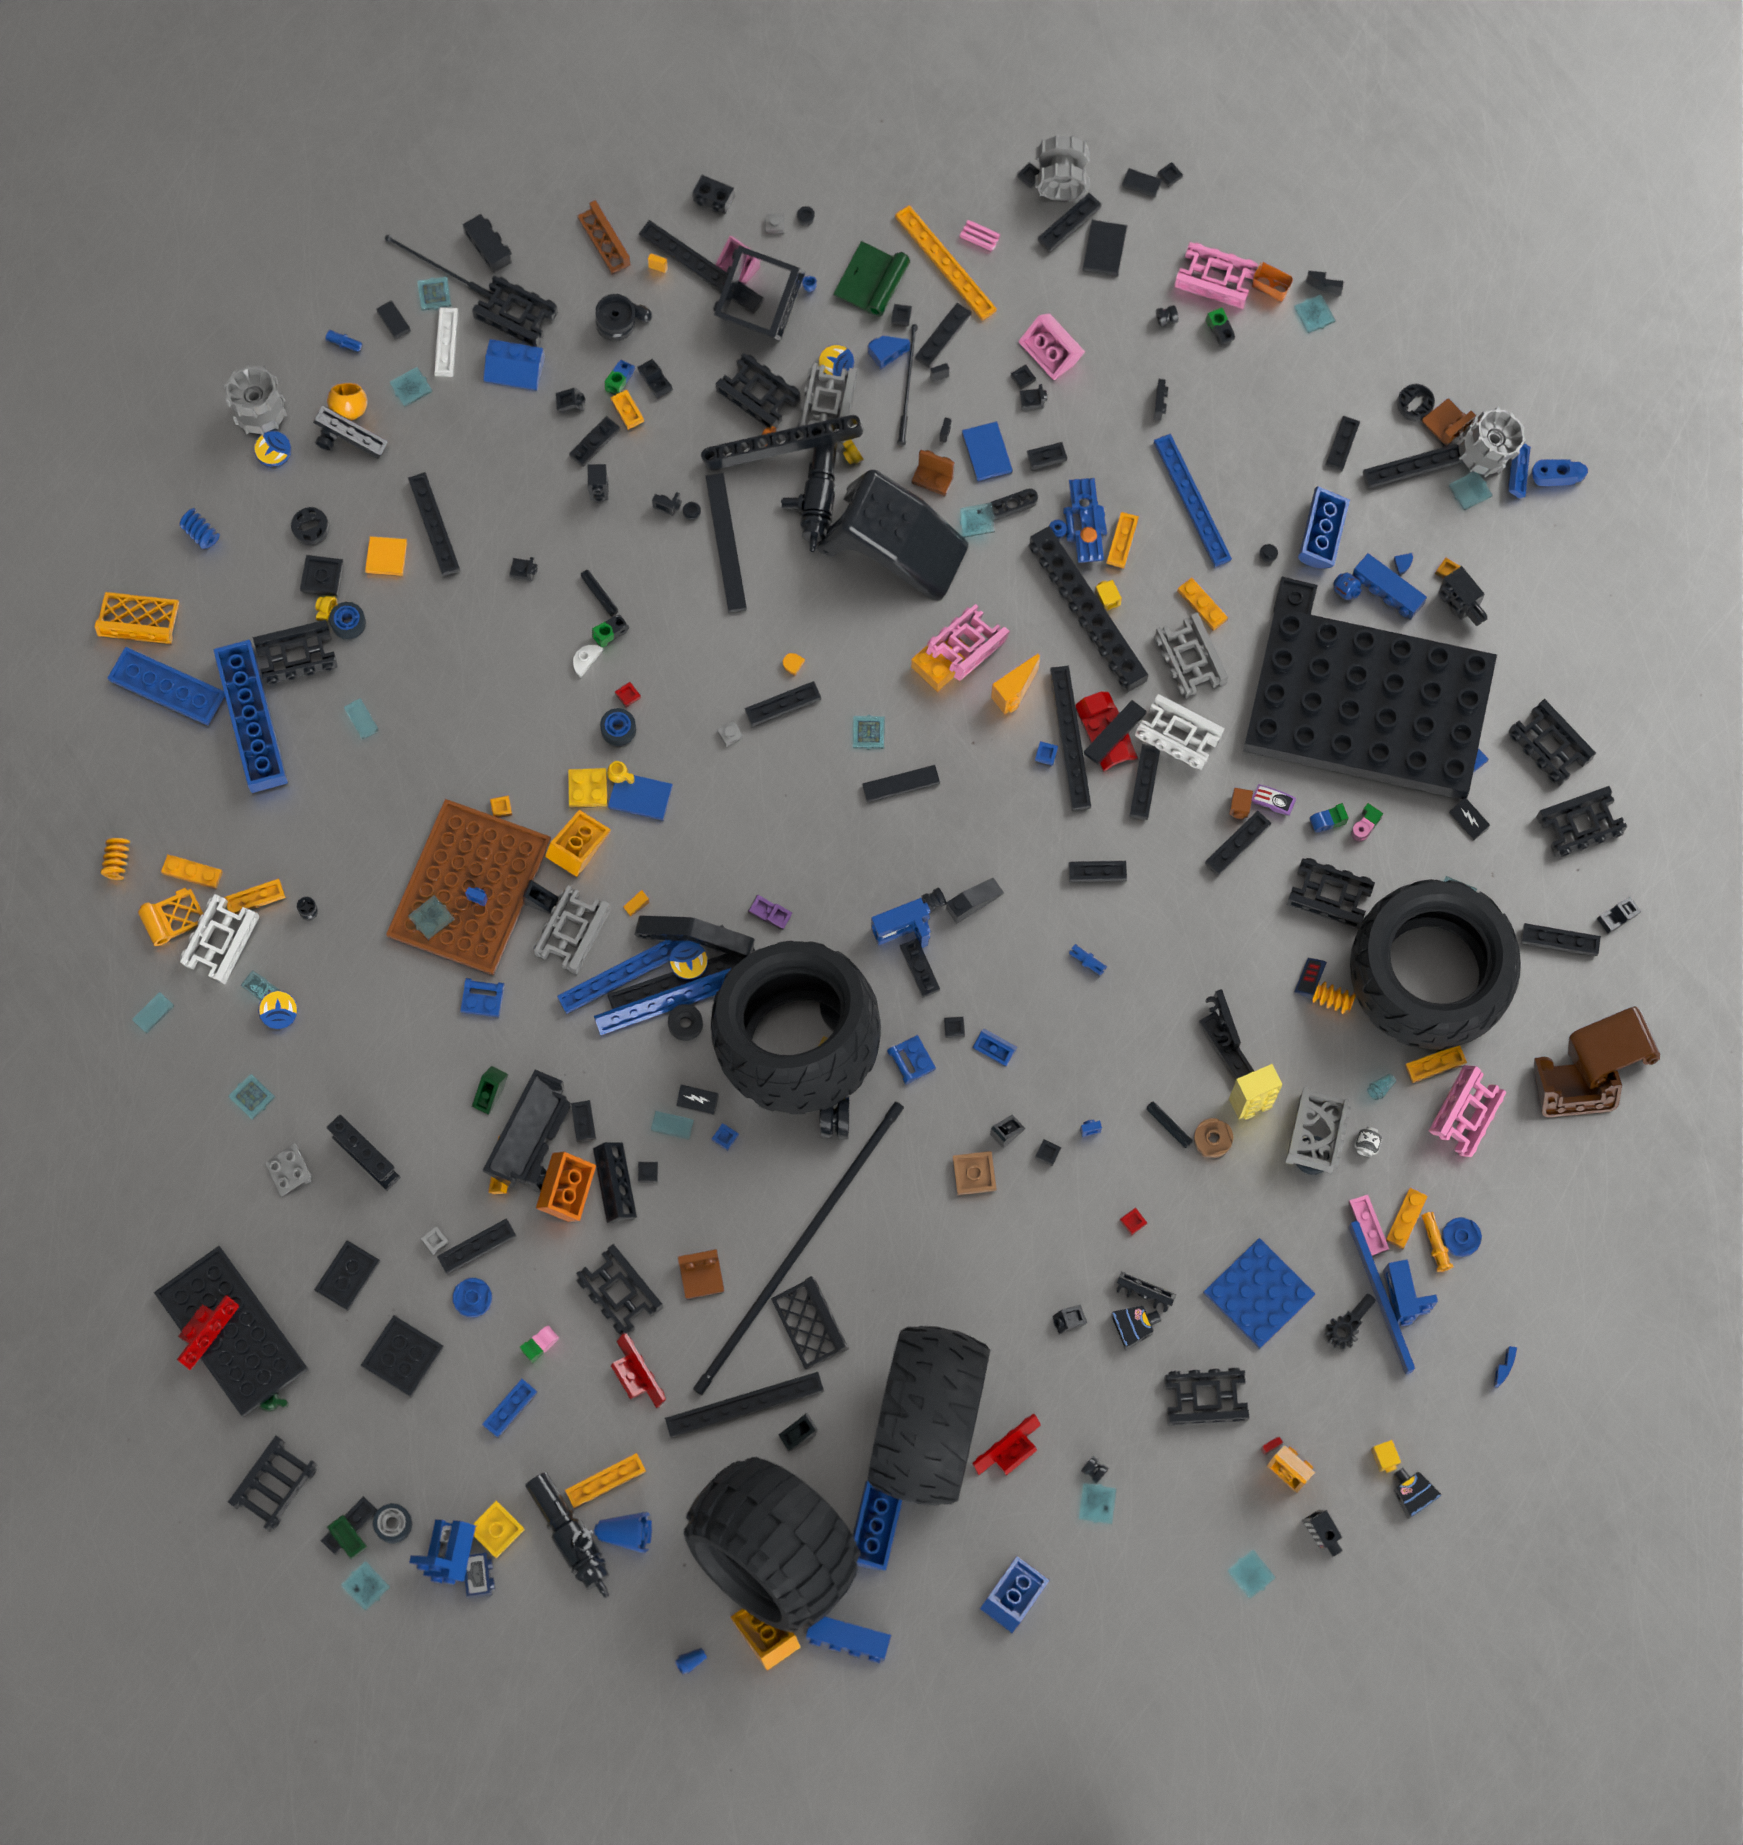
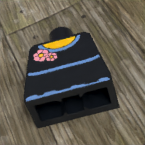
M1144 1306L1117 1310L1111 1314L1125 1350L1150 1337L1154 1332L1152 1325L1161 1322L1157 1310L1147 1314Z
M1403 1467L1394 1473L1400 1485L1393 1490L1407 1519H1410L1442 1496L1420 1472L1410 1477Z

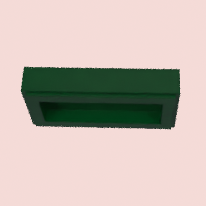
M341 1515L327 1526L351 1560L367 1548V1545L344 1515Z

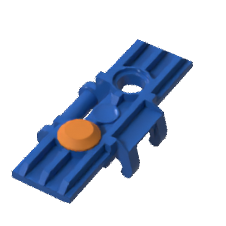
M1095 478L1069 480L1072 507L1063 509V513L1066 515L1068 533L1066 540L1068 542H1076L1078 563L1103 561L1101 533L1104 536L1107 535L1104 506L1098 505ZM1082 499H1087L1090 504L1083 507L1079 502ZM1076 514L1081 519V530L1079 531L1074 529L1073 515Z

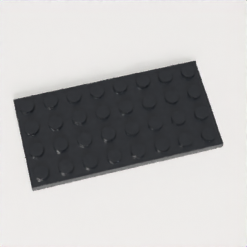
M217 1246L153 1292L180 1331L188 1324L202 1304L214 1311L227 1295L239 1305V1308L200 1359L242 1417H245L309 1370L220 1246Z

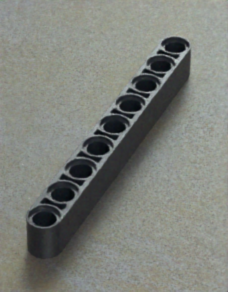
M848 415L710 446L702 450L701 458L708 469L716 470L855 439L863 434L864 428L858 416Z

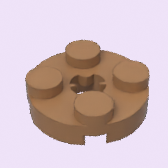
M1216 1118L1202 1121L1194 1134V1144L1204 1157L1218 1158L1225 1155L1230 1150L1233 1142L1231 1127ZM1211 1133H1214V1136L1218 1135L1219 1138L1216 1140V1143L1209 1141L1208 1138H1210Z

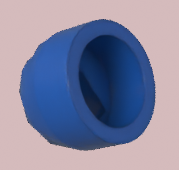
M814 276L804 277L802 281L804 290L812 292L816 289L817 280Z

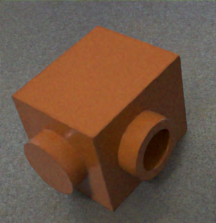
M1234 787L1229 815H1233L1237 819L1248 818L1253 795L1252 790Z

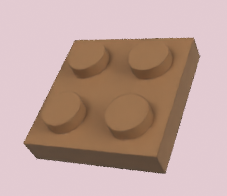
M992 1151L954 1155L952 1157L957 1195L997 1190Z

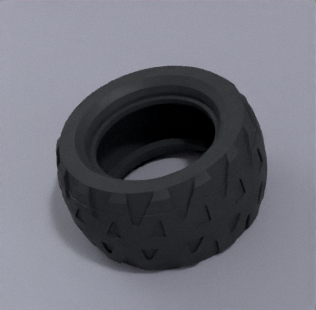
M1433 879L1421 880L1402 886L1386 895L1366 915L1352 945L1350 973L1354 992L1361 1008L1380 1031L1397 1039L1398 1042L1411 1047L1428 1048L1430 1050L1448 1049L1471 1042L1485 1034L1506 1012L1519 984L1521 970L1520 948L1508 917L1505 913L1502 914L1499 907L1486 894L1481 891L1478 893L1466 884L1453 880L1446 882ZM1419 927H1438L1456 934L1465 941L1476 958L1479 969L1477 989L1464 999L1452 1003H1432L1414 996L1402 986L1394 973L1390 955L1392 943L1405 932Z
M791 940L759 948L748 954L746 958L729 970L724 977L720 990L716 991L711 1016V1039L723 1073L745 1098L753 1099L761 1108L772 1112L780 1111L798 1115L828 1109L848 1095H852L862 1085L868 1072H871L877 1058L881 1039V1019L876 997L869 982L848 957L839 951L831 950L821 943ZM800 1000L817 1001L831 1007L840 1015L839 1022L831 1036L818 1047L804 1053L794 1055L774 1054L762 1049L752 1041L760 1021L770 1011L786 1003Z
M908 1326L900 1331L887 1379L870 1460L868 1482L873 1488L896 1499L919 1505H951L959 1500L991 1351L985 1343L960 1331L937 1326Z

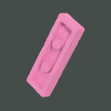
M1368 1194L1350 1200L1349 1205L1355 1220L1359 1221L1371 1255L1374 1256L1388 1251V1244Z

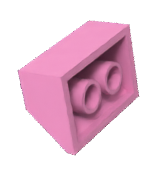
M1051 314L1039 315L1018 341L1053 380L1073 367L1085 353L1081 346Z

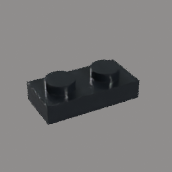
M1158 379L1154 420L1161 421L1162 414H1166L1167 403H1164V397H1168L1169 388L1165 386L1166 379Z
M1063 442L1027 451L1032 470L1067 461Z
M591 1101L571 1103L576 1141L595 1140L596 1134Z

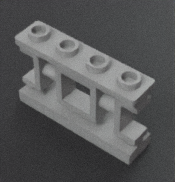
M813 363V368H809L808 371L810 382L809 385L805 386L804 395L806 396V401H802L800 412H803L802 418L798 419L797 427L806 425L810 406L812 407V414L820 415L819 422L826 421L827 417L837 418L838 411H840V417L848 416L857 380V369L850 368L847 371L843 368L840 377L824 374L825 365L818 366L817 363ZM819 373V381L827 382L826 388L816 386V391L813 393L816 376ZM845 378H848L844 398H841L842 391L833 389L834 383L844 385ZM819 395L836 397L834 410L818 408ZM809 420V424H813V423H817V422H818V421Z
M1198 613L1192 614L1189 619L1185 618L1183 620L1184 629L1170 634L1167 626H1164L1163 629L1157 628L1154 636L1156 645L1160 646L1163 651V660L1168 662L1170 666L1169 672L1171 677L1175 678L1178 683V692L1180 695L1183 694L1185 699L1189 698L1190 695H1196L1197 689L1195 685L1210 680L1214 688L1217 685L1227 684L1228 675ZM1193 629L1197 639L1187 642L1185 636L1191 634ZM1178 639L1180 645L1174 647L1171 651L1167 642ZM1195 648L1200 661L1185 666L1180 653ZM1208 662L1212 671L1202 675L1200 668L1207 666ZM1193 671L1195 678L1188 680V683H1186L1182 674Z
M568 885L566 890L563 889L559 896L560 902L558 906L553 907L550 914L552 917L549 923L546 922L542 928L543 935L540 939L536 940L533 949L535 956L542 957L544 960H546L550 952L565 958L562 967L577 975L611 907L610 903L604 900L601 902L597 898L592 906L577 900L580 895L579 890L573 889L572 886ZM569 899L570 904L578 907L575 914L564 910ZM584 911L595 915L590 926L589 921L581 918ZM567 919L582 925L575 939L560 933ZM551 934H553V937L561 940L557 948L547 944ZM567 944L578 948L573 959L571 954L564 951Z

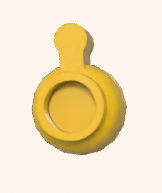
M851 439L842 443L846 449L843 455L850 465L864 460Z
M325 596L317 599L315 605L316 611H318L316 621L328 620L330 612L337 605L336 597Z
M614 761L609 765L607 775L612 782L621 783L626 780L629 784L634 783V775L628 773V768L623 762Z

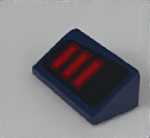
M1308 958L1294 992L1312 999L1327 962Z

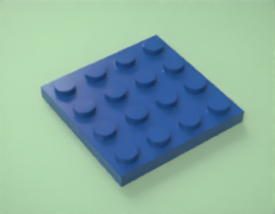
M1260 1238L1203 1292L1259 1349L1316 1295Z

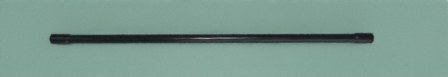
M895 1101L890 1107L883 1121L707 1371L693 1387L695 1392L701 1396L705 1393L726 1359L887 1130L904 1109L903 1105Z

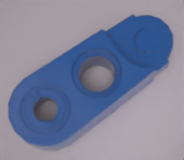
M1542 459L1534 464L1531 474L1538 486L1575 485L1576 482H1581L1586 478L1588 468L1581 462H1571V459Z

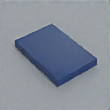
M997 421L962 430L963 439L977 481L1013 472Z
M634 775L635 781L632 784H629L626 780L621 783H614L608 808L664 821L673 784Z

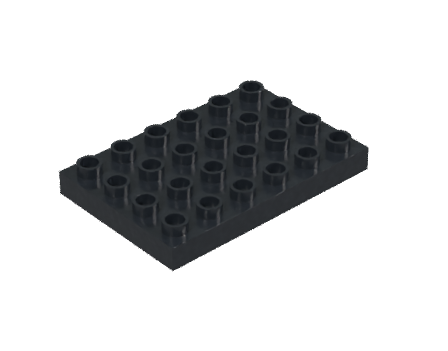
M1275 607L1243 752L1453 798H1467L1472 782L1497 654Z

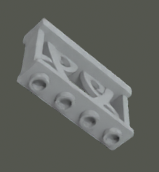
M1303 1087L1285 1163H1296L1332 1174L1333 1169L1338 1168L1340 1157H1337L1338 1151L1341 1152L1344 1140H1341V1135H1345L1347 1123H1344L1345 1118L1349 1117L1351 1107L1348 1106L1349 1099L1344 1100ZM1313 1102H1317V1103H1320V1104H1323V1105H1322V1107L1320 1108L1319 1106H1317V1105L1314 1104ZM1332 1106L1339 1110V1115L1333 1116V1109L1327 1113L1324 1110ZM1308 1114L1312 1115V1117L1314 1114L1317 1115L1313 1120L1307 1118ZM1321 1119L1330 1135L1315 1143L1313 1135L1304 1129L1303 1126L1314 1125ZM1302 1137H1308L1310 1144H1308V1141L1304 1142ZM1334 1142L1332 1149L1329 1145ZM1315 1151H1318L1319 1155L1323 1158V1152H1327L1330 1158L1327 1161L1317 1158ZM1310 1152H1311V1157L1305 1156V1155H1301V1154H1297V1153H1310Z

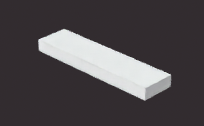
M439 308L435 376L453 377L458 308Z

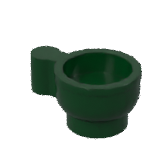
M276 1393L262 1403L260 1408L271 1412L277 1409L278 1406L287 1408L289 1403L286 1399H280L279 1394Z

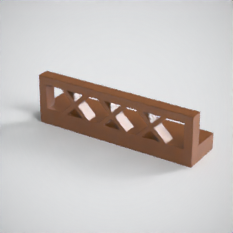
M596 200L590 202V209L577 215L610 273L614 274L631 265L630 256ZM593 215L595 220L593 224H589L584 221V218ZM595 229L603 232L602 239L594 237ZM603 243L611 245L610 253L601 249ZM611 258L619 259L621 264L612 267L610 264Z

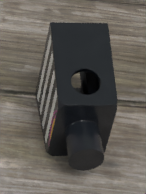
M1317 1510L1302 1520L1320 1548H1328L1332 1557L1343 1551L1337 1542L1342 1536L1327 1510Z

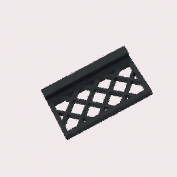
M813 1276L771 1298L805 1370L839 1352L849 1349ZM805 1287L808 1293L805 1301L795 1298L797 1291ZM783 1297L791 1299L788 1310L780 1308L777 1301ZM794 1300L804 1303L801 1314L791 1311ZM807 1304L814 1306L816 1309L814 1319L804 1316ZM789 1314L799 1316L796 1328L788 1325ZM803 1318L813 1321L809 1332L799 1329ZM816 1322L823 1324L825 1328L822 1336L812 1333ZM798 1331L808 1334L805 1345L797 1343L796 1336ZM811 1335L821 1338L818 1350L808 1347ZM824 1340L832 1342L835 1349L829 1353L821 1351ZM807 1349L817 1352L815 1359L809 1363L804 1358Z

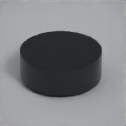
M809 206L801 207L797 211L798 222L802 225L812 224L815 220L814 210Z

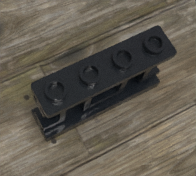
M494 275L492 283L488 285L489 290L494 292L488 303L479 300L478 305L475 304L472 309L473 317L530 346L538 347L541 343L540 339L544 336L543 330L538 327L545 317L552 321L554 320V316L558 314L556 304L551 300L540 298L534 292L530 293L524 290L518 284L513 285L505 278ZM502 291L509 294L506 301L499 298ZM513 302L526 308L519 319L507 313ZM495 304L501 307L498 312L499 315L491 312ZM534 306L541 309L538 316L531 314ZM526 320L533 322L530 330L523 327Z
M743 352L741 358L736 361L737 367L741 370L733 379L727 375H724L723 379L720 378L716 382V391L766 428L774 426L777 429L778 423L782 421V415L778 411L786 402L793 407L796 405V402L799 403L801 400L800 391L795 386L787 384L781 376L773 374L766 365L759 364L752 355H747ZM749 368L756 373L751 380L745 376ZM739 382L745 385L741 393L734 388ZM757 382L769 389L761 400L749 392ZM777 389L784 393L780 400L774 397ZM768 402L774 406L770 410V414L763 409Z
M326 620L253 637L257 655H267L269 667L260 669L265 685H275L283 680H295L303 675L312 676L316 672H328L338 667L334 651L329 653L324 651L322 641L331 639ZM317 637L319 645L308 647L306 639ZM280 646L282 654L271 656L270 648ZM303 646L306 658L288 662L286 650ZM320 652L322 660L312 662L310 654ZM284 661L286 669L275 671L273 663Z
M1543 699L1531 712L1536 719L1526 727L1520 720L1517 721L1516 724L1511 726L1509 734L1514 742H1518L1523 747L1524 753L1531 756L1535 760L1536 765L1548 774L1549 779L1561 786L1571 775L1566 770L1567 767L1575 761L1583 767L1586 763L1588 764L1593 760L1596 752L1549 702ZM1543 718L1551 725L1545 731L1538 725ZM1531 729L1538 735L1533 741L1525 735ZM1550 733L1562 745L1552 754L1540 743ZM1569 745L1576 752L1571 758L1564 753V750ZM1557 756L1564 763L1558 769L1551 763Z
M1610 786L1547 807L1538 812L1536 817L1538 822L1542 823V828L1552 826L1558 840L1551 844L1555 857L1559 855L1564 857L1575 849L1579 851L1589 847V844H1600L1605 842L1606 838L1612 836L1617 838L1624 834L1628 826L1623 822V817L1613 820L1608 809V805L1613 804L1615 801L1614 797L1611 796L1612 790ZM1600 802L1599 806L1602 812L1595 814L1591 805ZM1587 813L1593 828L1578 832L1573 818ZM1566 814L1564 818L1567 825L1560 827L1556 817ZM1605 819L1610 829L1600 832L1601 827L1598 821ZM1571 832L1575 841L1565 844L1564 833Z
M1302 858L1297 873L1305 875L1306 878L1302 889L1292 887L1287 905L1359 929L1366 913L1365 910L1357 908L1361 894L1370 897L1375 882L1365 876H1355L1347 870H1337L1330 864H1319L1312 858ZM1312 872L1323 875L1320 884L1309 880ZM1325 882L1343 888L1339 901L1320 896ZM1348 884L1359 887L1356 896L1346 893ZM1306 888L1317 891L1315 900L1304 897ZM1343 900L1354 903L1351 912L1340 909Z
M341 1114L327 1126L328 1131L333 1134L332 1139L386 1191L401 1178L394 1171V1165Z
M613 1243L607 1248L606 1252L601 1254L606 1263L592 1274L585 1266L582 1271L576 1273L578 1277L576 1281L582 1289H588L590 1292L588 1296L595 1305L597 1303L600 1304L603 1308L600 1311L607 1320L609 1318L612 1319L615 1323L613 1328L619 1335L622 1333L629 1335L631 1331L635 1330L630 1320L644 1309L651 1317L655 1312L663 1309V1304ZM611 1256L626 1273V1277L621 1272L611 1277L606 1271L614 1265L610 1259ZM585 1276H588L591 1281L595 1280L598 1276L603 1278L606 1283L598 1288L602 1294L601 1297L586 1280ZM621 1279L631 1293L616 1304L607 1294L606 1290ZM635 1286L651 1304V1307L643 1302L636 1308L631 1302L638 1295L634 1289ZM610 1306L616 1312L623 1306L627 1308L630 1313L623 1318L627 1325L626 1327L610 1310Z
M1234 1367L1220 1372V1369H1209L1205 1373H1200V1370H1190L1188 1374H1180V1371L1168 1372L1169 1375H1165V1389H1175L1177 1407L1167 1408L1168 1426L1249 1420L1248 1403H1238L1236 1385H1245L1246 1383L1245 1370ZM1238 1378L1231 1380V1391H1221L1220 1380H1211ZM1199 1380V1382H1191V1393H1181L1180 1383H1172ZM1215 1387L1216 1404L1198 1405L1196 1388ZM1221 1399H1232L1233 1409H1241L1239 1411L1214 1412V1410L1222 1409ZM1182 1401H1192L1193 1412L1201 1411V1413L1174 1414L1182 1412Z

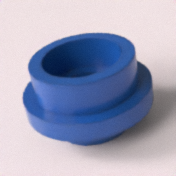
M1054 520L1049 524L1057 538L1063 537L1066 534L1067 525L1062 520ZM1055 526H1060L1061 529H1060V530H1056L1054 527H1055Z

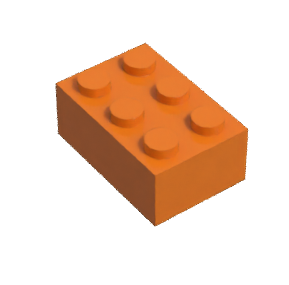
M566 1152L552 1153L536 1209L567 1222L580 1221L596 1165Z

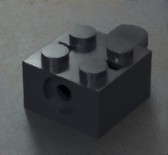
M1463 566L1444 577L1438 592L1442 601L1447 602L1451 607L1452 613L1461 620L1468 616L1475 626L1485 622L1488 617L1480 606L1485 593Z

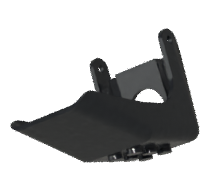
M871 469L848 485L843 500L849 504L842 516L829 527L817 549L822 554L830 557L843 550H854L863 553L891 570L930 599L936 601L942 599L946 595L969 547L968 541L923 499L878 470Z

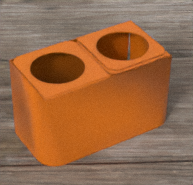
M1263 262L1262 267L1260 263L1254 274L1252 287L1283 302L1291 288L1293 278L1291 275ZM1259 278H1266V279H1268V281H1269V286L1266 285V284H1264V283H1262V282H1260V281H1258V279H1259ZM1282 286L1286 292H1280L1274 289V287Z

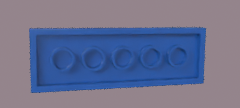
M127 647L124 648L107 678L108 681L207 726L225 697L223 690Z

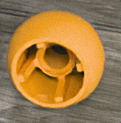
M354 383L337 384L328 393V409L353 421L362 416L366 410V393L361 386Z

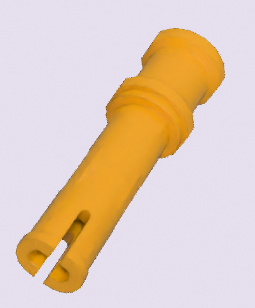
M1434 1212L1422 1214L1421 1217L1432 1246L1431 1256L1434 1257L1437 1265L1436 1271L1444 1272L1452 1269L1454 1266L1450 1263L1447 1254L1449 1250L1443 1245Z

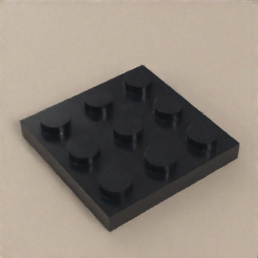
M393 1315L362 1362L361 1367L409 1397H412L444 1346Z

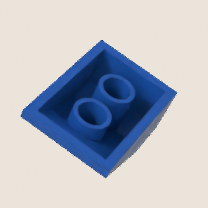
M1017 1556L979 1609L1013 1633L1050 1580Z

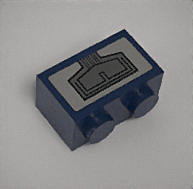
M487 1552L469 1555L464 1578L466 1597L468 1599L492 1596V1590L496 1589L494 1577L491 1578L490 1570L493 1569V1559L489 1557Z

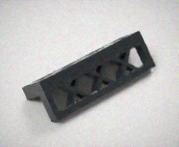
M604 1142L594 1147V1158L607 1223H614L621 1219L637 1218L623 1142ZM612 1148H617V1158L613 1155ZM616 1166L621 1169V1177L616 1173ZM620 1184L625 1188V1195L620 1192ZM623 1204L628 1207L629 1214H624Z

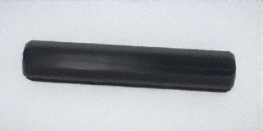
M588 569L583 571L581 578L610 616L619 612L617 606Z
M1154 1101L1147 1106V1111L1184 1148L1192 1144L1193 1140Z

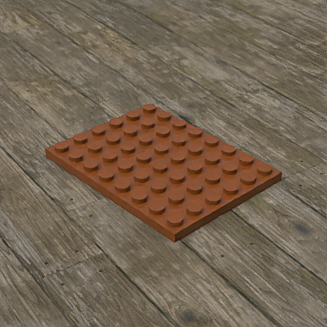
M445 799L387 931V937L494 976L523 908L524 901L522 896L529 880L534 881L551 842V837ZM468 887L473 889L478 887L485 891L488 899L485 906L467 899L465 893Z

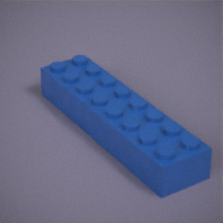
M246 640L213 649L244 773L251 793L288 784L251 641Z

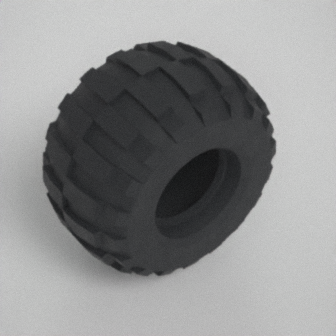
M751 1457L745 1461L732 1462L718 1472L698 1494L686 1514V1519L689 1522L683 1534L690 1552L700 1567L739 1606L757 1619L777 1629L796 1632L802 1626L805 1628L812 1627L829 1614L848 1592L857 1575L858 1568L856 1563L860 1556L859 1548L842 1518L803 1480L787 1469L768 1460Z

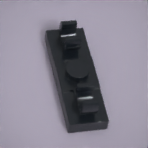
M606 416L569 453L570 457L584 467L620 430V426Z
M918 938L900 945L902 954L922 998L940 991V987Z
M1217 990L1214 997H1207L1205 1002H1213L1215 1004L1214 1007L1209 1008V1012L1212 1013L1217 1009L1219 1010L1218 1022L1220 1027H1224L1225 1032H1221L1218 1038L1224 1037L1227 1039V1042L1222 1043L1221 1047L1227 1048L1231 1044L1232 1050L1237 1049L1241 1044L1223 990Z
M1122 1271L1117 1281V1284H1119L1117 1293L1120 1292L1121 1288H1126L1128 1290L1127 1297L1134 1290L1142 1298L1156 1299L1153 1308L1156 1309L1158 1303H1163L1165 1306L1163 1312H1167L1169 1305L1172 1306L1176 1297L1175 1293Z

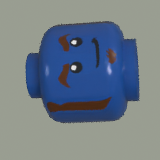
M1341 573L1333 582L1334 591L1345 600L1355 599L1361 593V582L1351 573Z

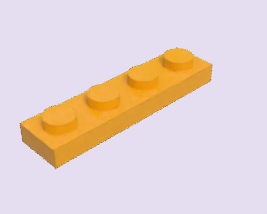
M636 1453L569 1487L565 1492L575 1509L645 1473L646 1470Z

